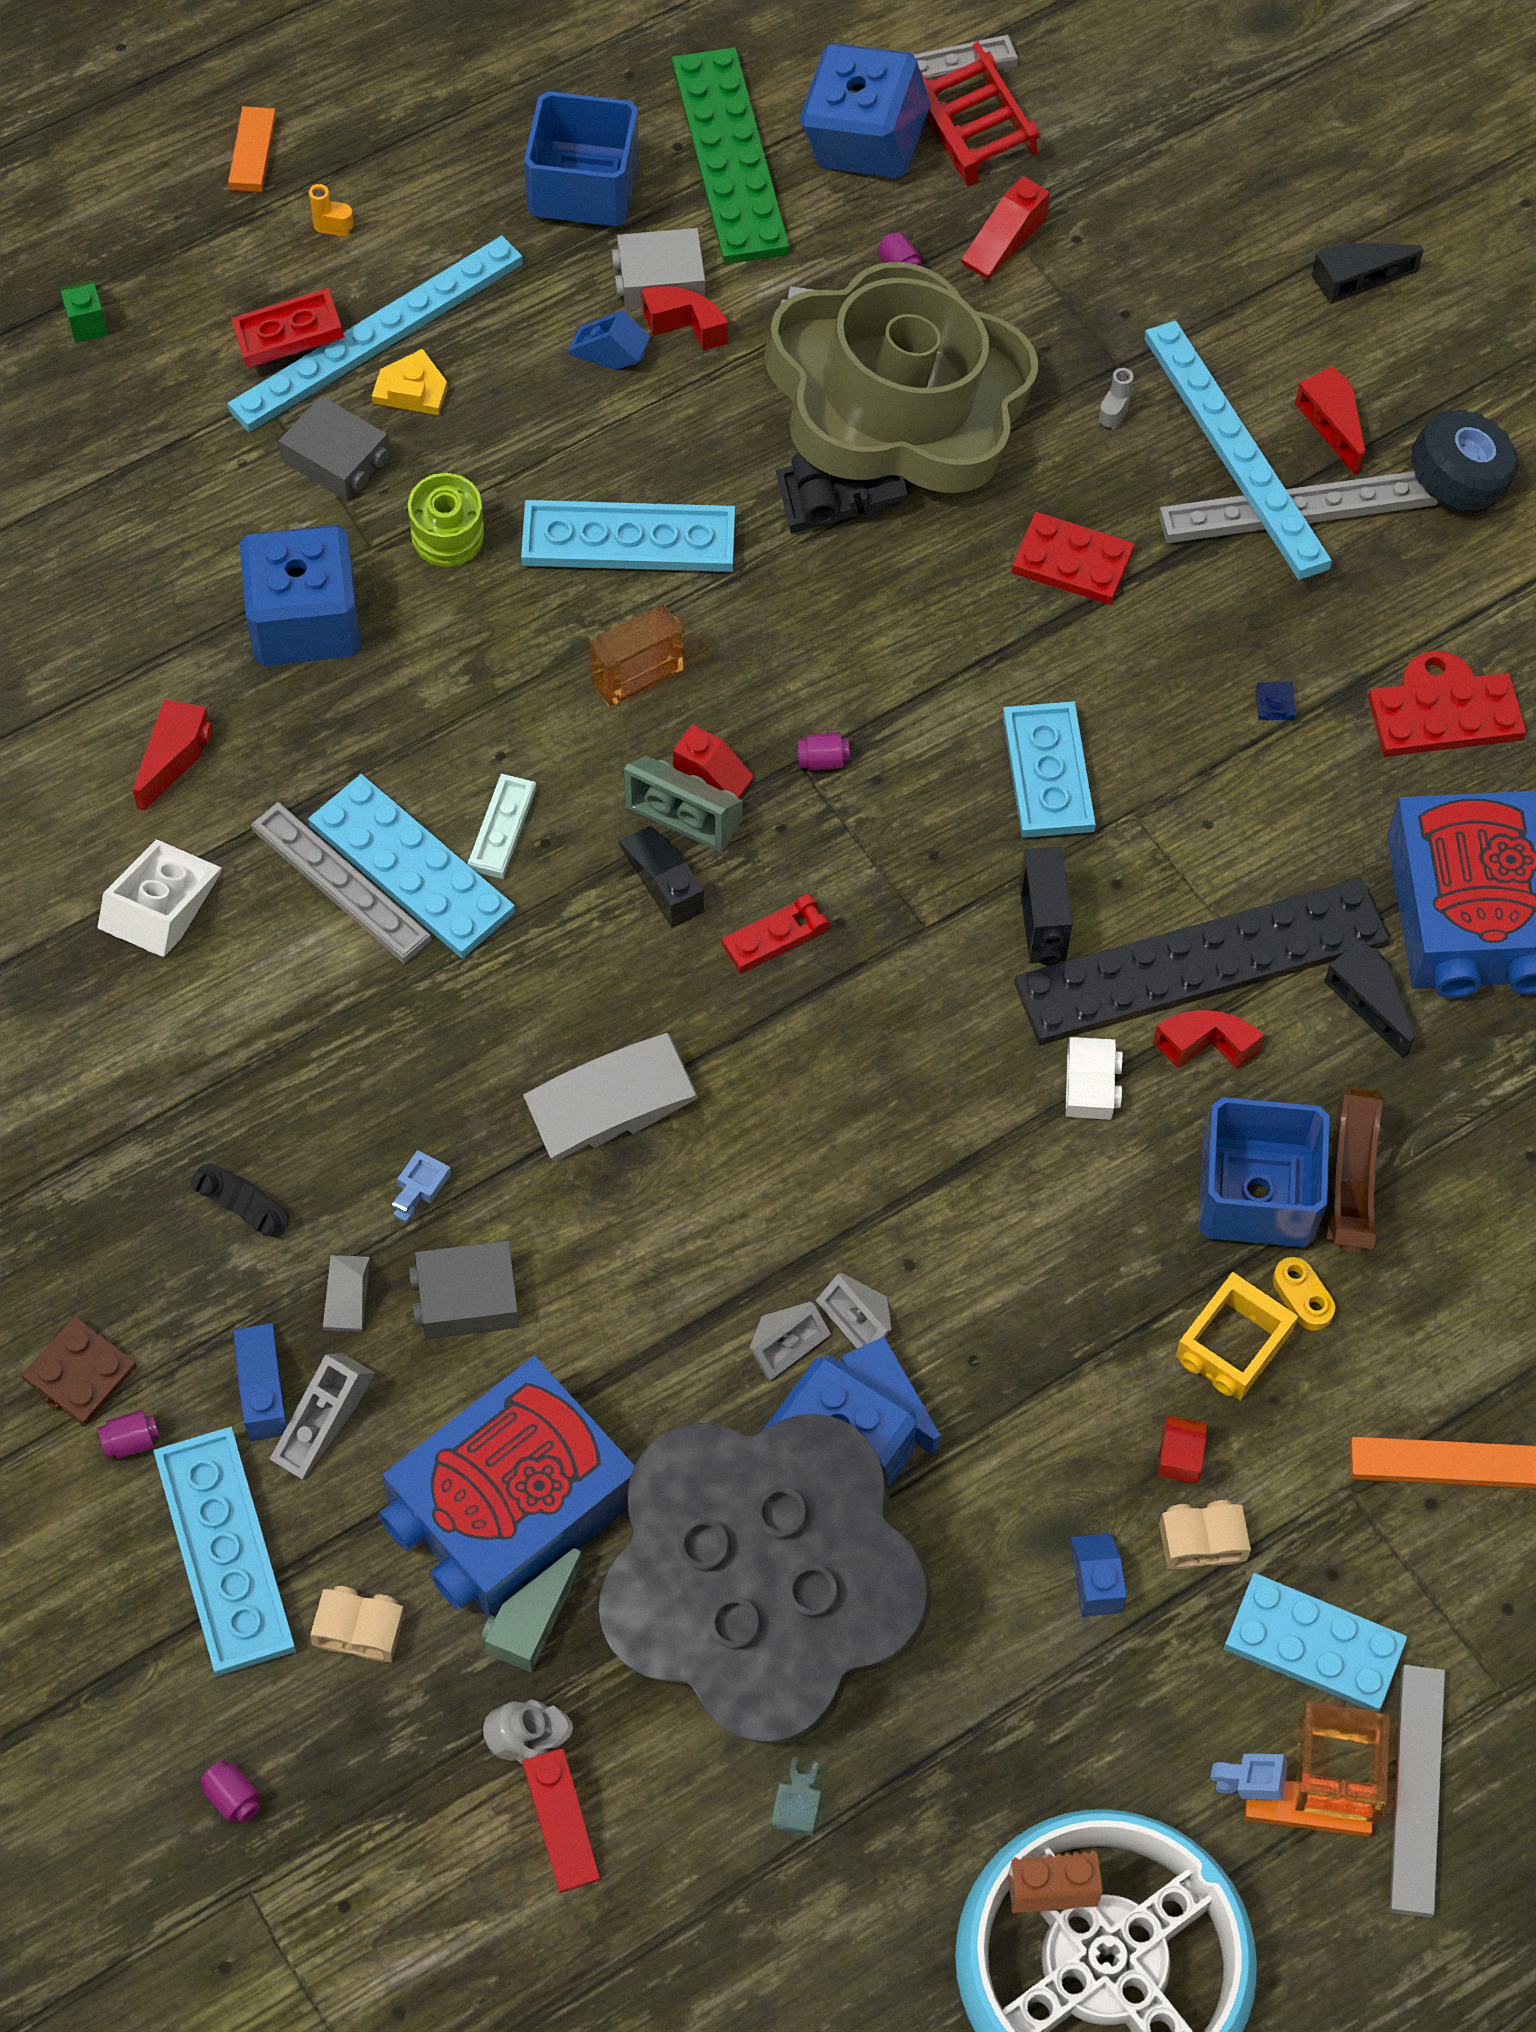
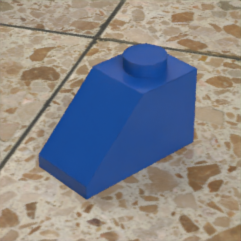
M624 310L580 326L567 352L573 357L618 370L629 365L634 366L642 360L645 355L644 349L650 336Z
M1111 1533L1071 1537L1070 1543L1081 1617L1122 1613L1127 1596L1121 1558Z

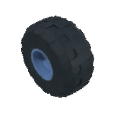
M1461 409L1444 411L1431 418L1418 435L1412 447L1411 463L1419 484L1425 488V491L1430 496L1437 499L1439 503L1460 511L1484 510L1496 504L1515 479V475L1518 472V464L1514 444L1511 443L1508 434L1497 426V423L1485 418L1482 414Z

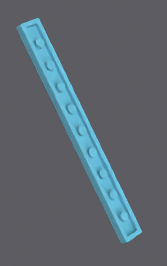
M503 236L498 237L343 332L345 338L320 346L228 403L229 412L249 433L517 269L523 265L522 255Z
M1177 321L1145 330V342L1297 579L1300 580L1330 570L1331 558Z

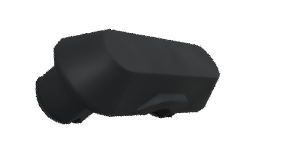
M214 1164L202 1165L196 1174L193 1175L191 1185L194 1191L241 1216L246 1223L253 1226L256 1231H260L262 1235L278 1237L287 1229L289 1220L287 1210L267 1198L261 1189L244 1178L230 1174Z

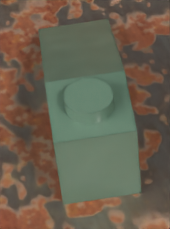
M573 1548L502 1604L497 1616L491 1615L488 1618L482 1632L487 1655L532 1673L583 1565L580 1550Z

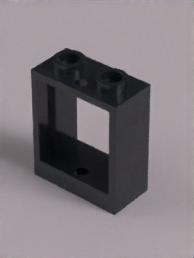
M1062 846L1024 849L1019 891L1029 963L1053 965L1060 961H1066L1073 924Z

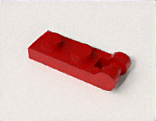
M805 894L799 897L794 904L722 938V947L739 974L803 944L829 929L831 925L825 914L818 912L816 909L818 904L811 894ZM805 917L807 923L799 927L796 920Z

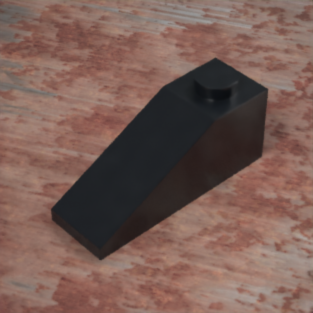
M1344 243L1333 248H1325L1317 253L1311 276L1330 304L1418 272L1424 249L1421 245Z
M648 826L618 841L622 851L671 928L704 913V890L687 863L652 826Z
M1361 939L1329 965L1324 983L1404 1058L1409 1054L1415 1037L1389 965L1376 948L1368 946Z

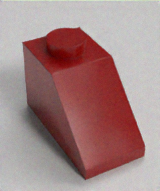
M693 724L673 749V767L676 770L689 776L696 775L702 778L708 785L721 791L728 790L739 799L754 780V775L722 739Z

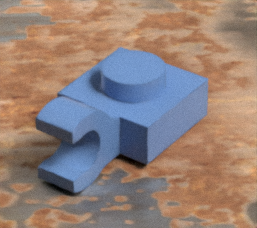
M417 1150L397 1179L398 1187L403 1189V1191L397 1196L392 1205L397 1209L393 1216L408 1223L415 1213L420 1199L431 1204L450 1177L451 1167Z
M1243 1754L1242 1764L1213 1763L1211 1780L1217 1781L1216 1791L1218 1793L1231 1794L1238 1790L1241 1799L1282 1800L1288 1762L1284 1754Z

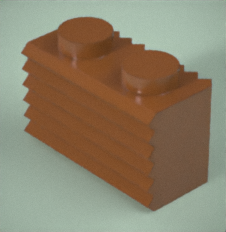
M1094 1850L1090 1854L1083 1851L1081 1855L1075 1851L1072 1856L1066 1852L1064 1856L1058 1853L1055 1857L1049 1854L1046 1858L1043 1855H1040L1038 1858L1032 1855L1029 1859L1023 1856L1021 1860L1014 1857L1011 1861L1008 1882L1013 1913L1099 1906L1098 1904L1102 1896V1882L1098 1854Z

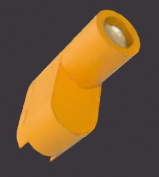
M313 185L309 189V198L314 229L320 233L342 237L349 236V231L354 226L351 207L344 203L330 201L329 190L325 185Z

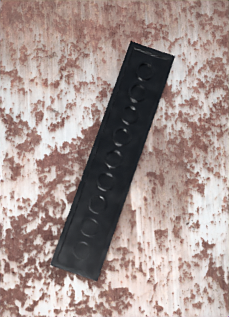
M1362 878L1015 975L1014 985L1040 1046L1328 964L1336 960L1361 939L1368 946L1376 949L1387 947L1390 939Z

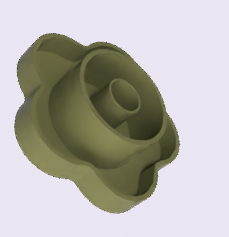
M887 262L871 266L857 274L843 290L807 291L787 299L774 313L764 352L765 366L769 376L775 385L793 402L790 416V434L797 450L809 463L821 471L844 479L869 480L887 475L903 476L906 480L920 487L944 493H960L977 489L995 475L1009 438L1011 423L1025 410L1038 372L1036 351L1029 339L1020 330L996 316L975 311L961 298L957 290L939 274L925 267L905 262Z

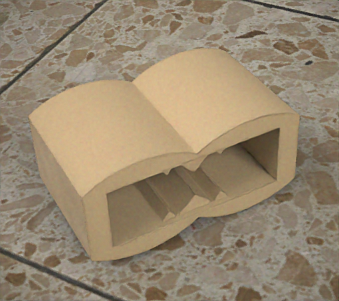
M1218 1500L1209 1503L1207 1508L1204 1509L1191 1508L1188 1504H1178L1171 1506L1167 1509V1512L1162 1513L1159 1527L1167 1569H1190L1205 1565H1230L1247 1561L1251 1548L1242 1505L1231 1504L1228 1500Z
M336 1586L334 1590L323 1589L310 1634L312 1645L333 1652L354 1654L370 1660L392 1662L404 1619L403 1606L398 1605L396 1599L386 1595L362 1598L358 1596L357 1591L345 1586Z

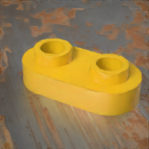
M1289 1257L1280 1261L1273 1275V1285L1288 1309L1298 1315L1297 1322L1303 1328L1312 1331L1326 1328L1333 1318L1335 1303L1311 1266L1303 1259ZM1295 1271L1301 1277L1293 1279L1288 1275V1272ZM1312 1302L1318 1303L1322 1309L1318 1311L1313 1310L1309 1304Z

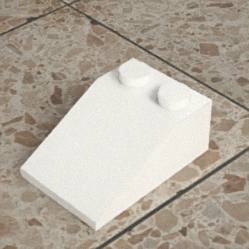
M156 839L103 893L98 929L142 947L151 953L165 957L183 937L221 874L222 867Z

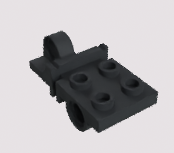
M800 452L793 456L792 466L776 470L791 533L859 516L857 508L864 506L867 519L879 516V511L882 507L897 506L904 500L909 499L903 476L887 475L869 480L844 479L816 468Z

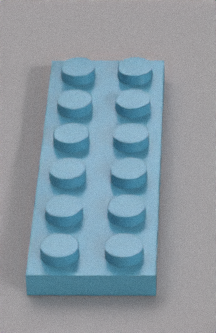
M525 500L521 553L522 566L733 572L735 506Z
M362 774L308 818L309 826L462 959L516 913L515 905Z
M232 1427L153 1450L216 1677L296 1652Z

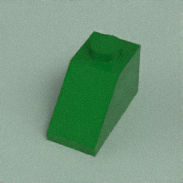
M92 280L59 288L75 343L108 336L102 307Z

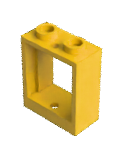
M1232 1272L1179 1341L1175 1357L1180 1360V1363L1188 1371L1195 1374L1200 1373L1211 1380L1219 1392L1226 1396L1233 1395L1241 1401L1293 1332L1298 1315ZM1225 1303L1272 1334L1243 1373L1197 1342Z

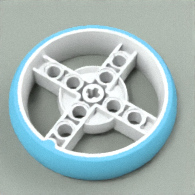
M1097 1809L1065 1813L1040 1822L1012 1839L991 1859L975 1881L966 1899L956 1937L955 1959L960 1995L975 2032H1050L1072 2014L1084 2021L1099 2025L1125 2023L1132 2032H1151L1150 2023L1154 2021L1166 2023L1170 2027L1171 2032H1192L1163 1995L1170 1973V1953L1167 1941L1207 1911L1219 1937L1224 1970L1219 2002L1204 2032H1243L1254 2001L1257 1972L1255 1941L1249 1917L1237 1890L1223 1869L1203 1848L1180 1831L1158 1820L1126 1811ZM1110 1847L1148 1857L1177 1875L1174 1880L1141 1905L1123 1897L1102 1895L1099 1906L1039 1911L1050 1925L1042 1948V1967L1045 1978L1002 2010L991 1983L988 1950L991 1928L996 1912L1009 1891L1008 1873L1014 1857L1021 1860L1023 1856L1029 1859L1032 1855L1036 1858L1043 1855L1046 1858L1049 1854L1055 1857L1058 1853L1078 1848ZM1165 1901L1177 1902L1183 1909V1915L1179 1917L1168 1916L1162 1908V1903ZM1073 1917L1084 1918L1088 1922L1090 1930L1086 1933H1076L1070 1928L1068 1920ZM1133 1926L1144 1927L1150 1935V1940L1145 1943L1136 1942L1131 1938L1128 1929ZM1100 1952L1104 1956L1109 1954L1115 1956L1112 1966L1108 1962L1102 1965L1098 1963ZM1066 1977H1075L1081 1981L1084 1990L1079 1994H1070L1063 1989L1061 1981ZM1127 1986L1139 1988L1144 1995V2001L1137 2004L1128 2002L1122 1994V1989ZM1035 2002L1042 2003L1048 2008L1050 2016L1045 2020H1036L1029 2015L1027 2007Z

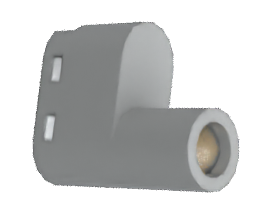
M1118 368L1114 371L1111 389L1101 403L1098 425L1101 424L1108 428L1112 427L1111 431L1118 428L1129 408L1133 383V373L1131 370Z

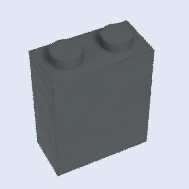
M322 395L278 441L283 463L347 501L356 491L359 492L365 487L368 478L377 468H382L390 456L387 433Z
M509 1241L415 1252L416 1266L409 1267L411 1289L412 1291L419 1290L420 1302L413 1303L415 1326H423L425 1339L519 1328Z

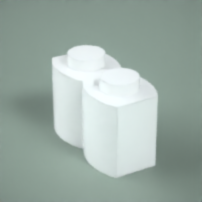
M1069 1038L1066 1074V1117L1111 1120L1114 1108L1120 1109L1122 1086H1115V1074H1121L1122 1052L1116 1051L1115 1040Z

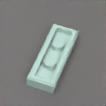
M505 774L500 775L467 864L475 872L504 879L536 791V782Z

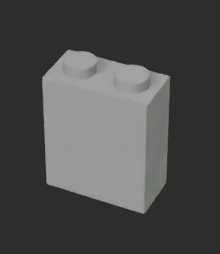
M698 228L617 235L618 249H612L613 270L620 269V275L615 276L617 296H623L625 309L642 308L641 289L649 287H678L696 292L705 297V276Z

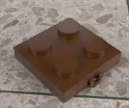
M74 1316L22 1374L23 1381L46 1397L44 1400L52 1409L57 1411L60 1408L85 1427L136 1369V1362L114 1346V1342H109L103 1334L100 1336Z

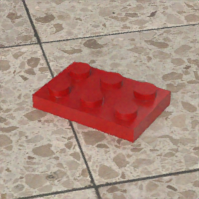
M329 288L231 318L246 368L264 365L269 361L288 355H296L304 350L331 344L336 340L345 338Z
M1035 512L1013 562L1011 573L1111 605L1132 556L1135 543Z

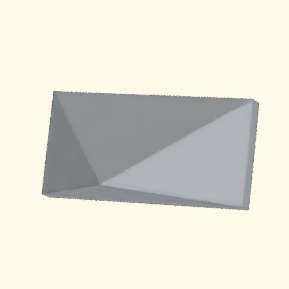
M331 1255L323 1330L363 1332L370 1257Z
M843 1273L837 1274L816 1299L820 1307L857 1349L883 1336L886 1337L892 1330L887 1296Z
M807 1302L763 1315L751 1342L750 1350L766 1378L771 1381L830 1336L831 1333L815 1304Z

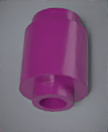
M890 233L880 241L877 254L883 263L905 262L924 267L921 255L904 233Z
M840 732L805 735V739H797L799 768H808L809 771L843 768V761L850 760L848 738L841 739Z
M144 1410L107 1420V1425L97 1428L106 1459L113 1456L120 1459L153 1449V1440L160 1438L154 1416L146 1417Z
M221 1760L210 1767L202 1776L200 1784L204 1788L203 1794L230 1824L237 1821L245 1823L259 1811L260 1805L258 1802L261 1799V1793L235 1764L229 1765L226 1760Z

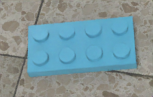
M1075 701L1003 707L1002 716L1022 838L1094 832L1095 819Z
M1253 1573L1223 1649L1378 1714L1408 1636Z

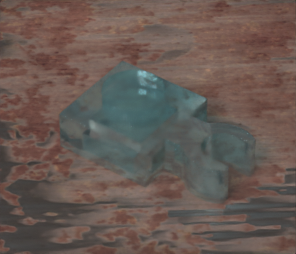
M794 1757L790 1764L792 1785L779 1783L771 1828L813 1836L820 1791L809 1789V1786L817 1776L818 1766L817 1762L813 1760L811 1772L801 1775L796 1770L798 1757Z

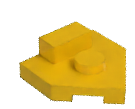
M421 349L380 369L372 393V403L439 415L448 389L447 381L424 350Z

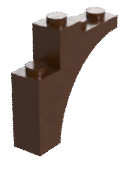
M1342 1086L1328 1172L1331 1186L1324 1231L1326 1239H1332V1243L1340 1246V1249L1360 1253L1364 1251V1248H1375L1377 1235L1374 1218V1189L1383 1097L1380 1091Z

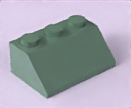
M644 756L628 763L624 768L626 808L721 853L743 820V801L734 793L712 787L696 775L689 776L680 772L666 761H657L651 757Z

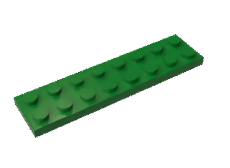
M736 48L673 56L672 68L723 265L789 255V244Z

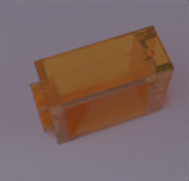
M664 604L589 641L591 683L609 707L683 670L682 654L685 653V649L682 644V634L685 633L679 617L676 614L671 615Z
M1306 1702L1299 1730L1295 1810L1374 1823L1380 1822L1387 1801L1389 1714L1376 1713L1366 1708L1357 1710L1337 1707L1327 1702ZM1313 1735L1372 1744L1370 1784L1311 1775Z

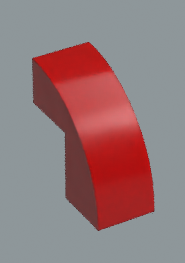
M657 286L641 289L642 312L653 336L692 326L702 351L728 344V321L721 310L709 299L696 292L678 287Z
M1198 1010L1184 1012L1159 1023L1156 1027L1153 1043L1177 1068H1180L1212 1043L1238 1069L1259 1053L1264 1035L1248 1022L1233 1015L1217 1011Z
M1166 1414L1158 1457H1160L1158 1477L1194 1484L1198 1483L1205 1449L1206 1422Z

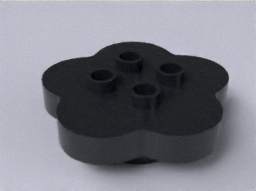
M804 1414L781 1420L754 1436H747L721 1425L696 1423L672 1429L654 1440L640 1456L631 1475L628 1489V1510L633 1529V1538L630 1544L616 1558L605 1577L600 1593L599 1615L602 1630L608 1644L627 1666L655 1681L672 1685L692 1686L709 1715L723 1728L735 1735L761 1744H784L807 1736L827 1720L836 1708L845 1685L852 1675L883 1667L901 1657L914 1645L927 1623L931 1606V1588L927 1571L919 1555L910 1543L888 1524V1478L883 1463L875 1449L863 1434L843 1420L822 1414Z

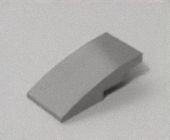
M668 1033L629 1045L594 1059L523 1094L547 1152L555 1162L562 1160L588 1144L596 1148L627 1130L635 1134L699 1098L674 1042Z

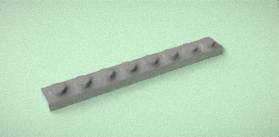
M1414 471L1286 489L1307 523L1433 506L1438 503V500L1430 496L1425 491V488L1419 484ZM1244 495L1160 507L1159 519L1166 543L1265 529Z

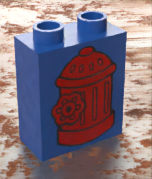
M1536 791L1399 797L1387 833L1412 989L1436 988L1437 994L1442 997L1460 998L1475 993L1482 985L1510 984L1511 990L1515 993L1536 994Z
M534 1355L382 1474L389 1505L382 1509L378 1516L388 1533L405 1551L408 1552L422 1541L436 1557L440 1564L429 1572L430 1578L444 1598L456 1610L460 1611L473 1600L489 1618L491 1615L496 1616L502 1604L573 1548L578 1550L628 1509V1489L635 1466Z

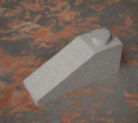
M344 1353L325 1354L270 1460L297 1477L305 1479L357 1408L375 1372Z

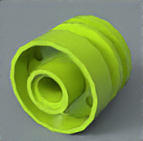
M440 473L421 480L411 491L407 503L414 549L422 559L436 566H460L470 561L480 551L485 537L480 493L472 482L461 475Z

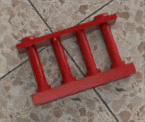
M979 42L972 44L974 62L934 81L932 79L926 80L922 74L931 102L926 120L967 187L979 182L977 168L981 166V162L1023 142L1033 157L1038 154L1037 140L1040 139L1036 124L1033 120L1028 121L996 71L997 65L990 51L985 53ZM980 73L988 84L948 104L946 102L940 103L937 98L938 93ZM994 96L1002 107L962 127L960 125L954 126L951 121L952 116ZM1010 119L1016 129L1015 132L977 150H974V148L968 149L965 144L967 143L966 139Z

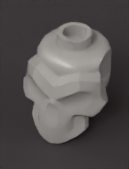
M534 1699L525 1703L512 1701L492 1710L485 1718L483 1726L485 1742L495 1756L506 1760L516 1759L522 1764V1760L548 1753L549 1749L557 1748L570 1737L573 1731L572 1722L563 1711L554 1705L547 1707L542 1702Z

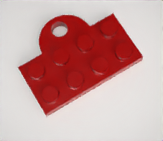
M1431 651L1415 657L1405 669L1401 686L1369 690L1368 701L1383 757L1522 741L1526 735V729L1510 674L1503 673L1474 677L1472 670L1462 659L1447 652ZM1435 665L1441 668L1443 673L1432 675L1427 672L1425 667Z

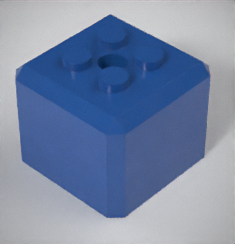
M832 43L823 49L799 119L814 159L820 168L898 178L908 172L931 102L918 62L911 52ZM850 90H855V91H859V92H858V93H852V92H850Z
M551 91L538 97L524 158L527 209L533 216L618 226L626 221L639 161L638 108L631 101Z
M339 525L253 533L247 534L240 541L245 612L254 659L263 666L353 657L361 649L354 573L348 534L345 529Z
M1222 1097L1216 1101L1211 1107L1202 1141L1198 1229L1207 1238L1306 1247L1315 1240L1327 1206L1329 1115L1320 1106L1227 1097ZM1253 1184H1260L1267 1189L1268 1195L1264 1198H1255L1250 1195L1247 1188Z
M832 1356L818 1357L813 1361L762 1430L764 1431L781 1420L804 1414H822L843 1420L863 1434L875 1449L885 1468L890 1487L913 1455L917 1420L913 1408Z

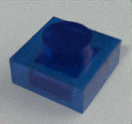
M1257 682L1255 694L1258 720H1294L1296 707L1293 682Z

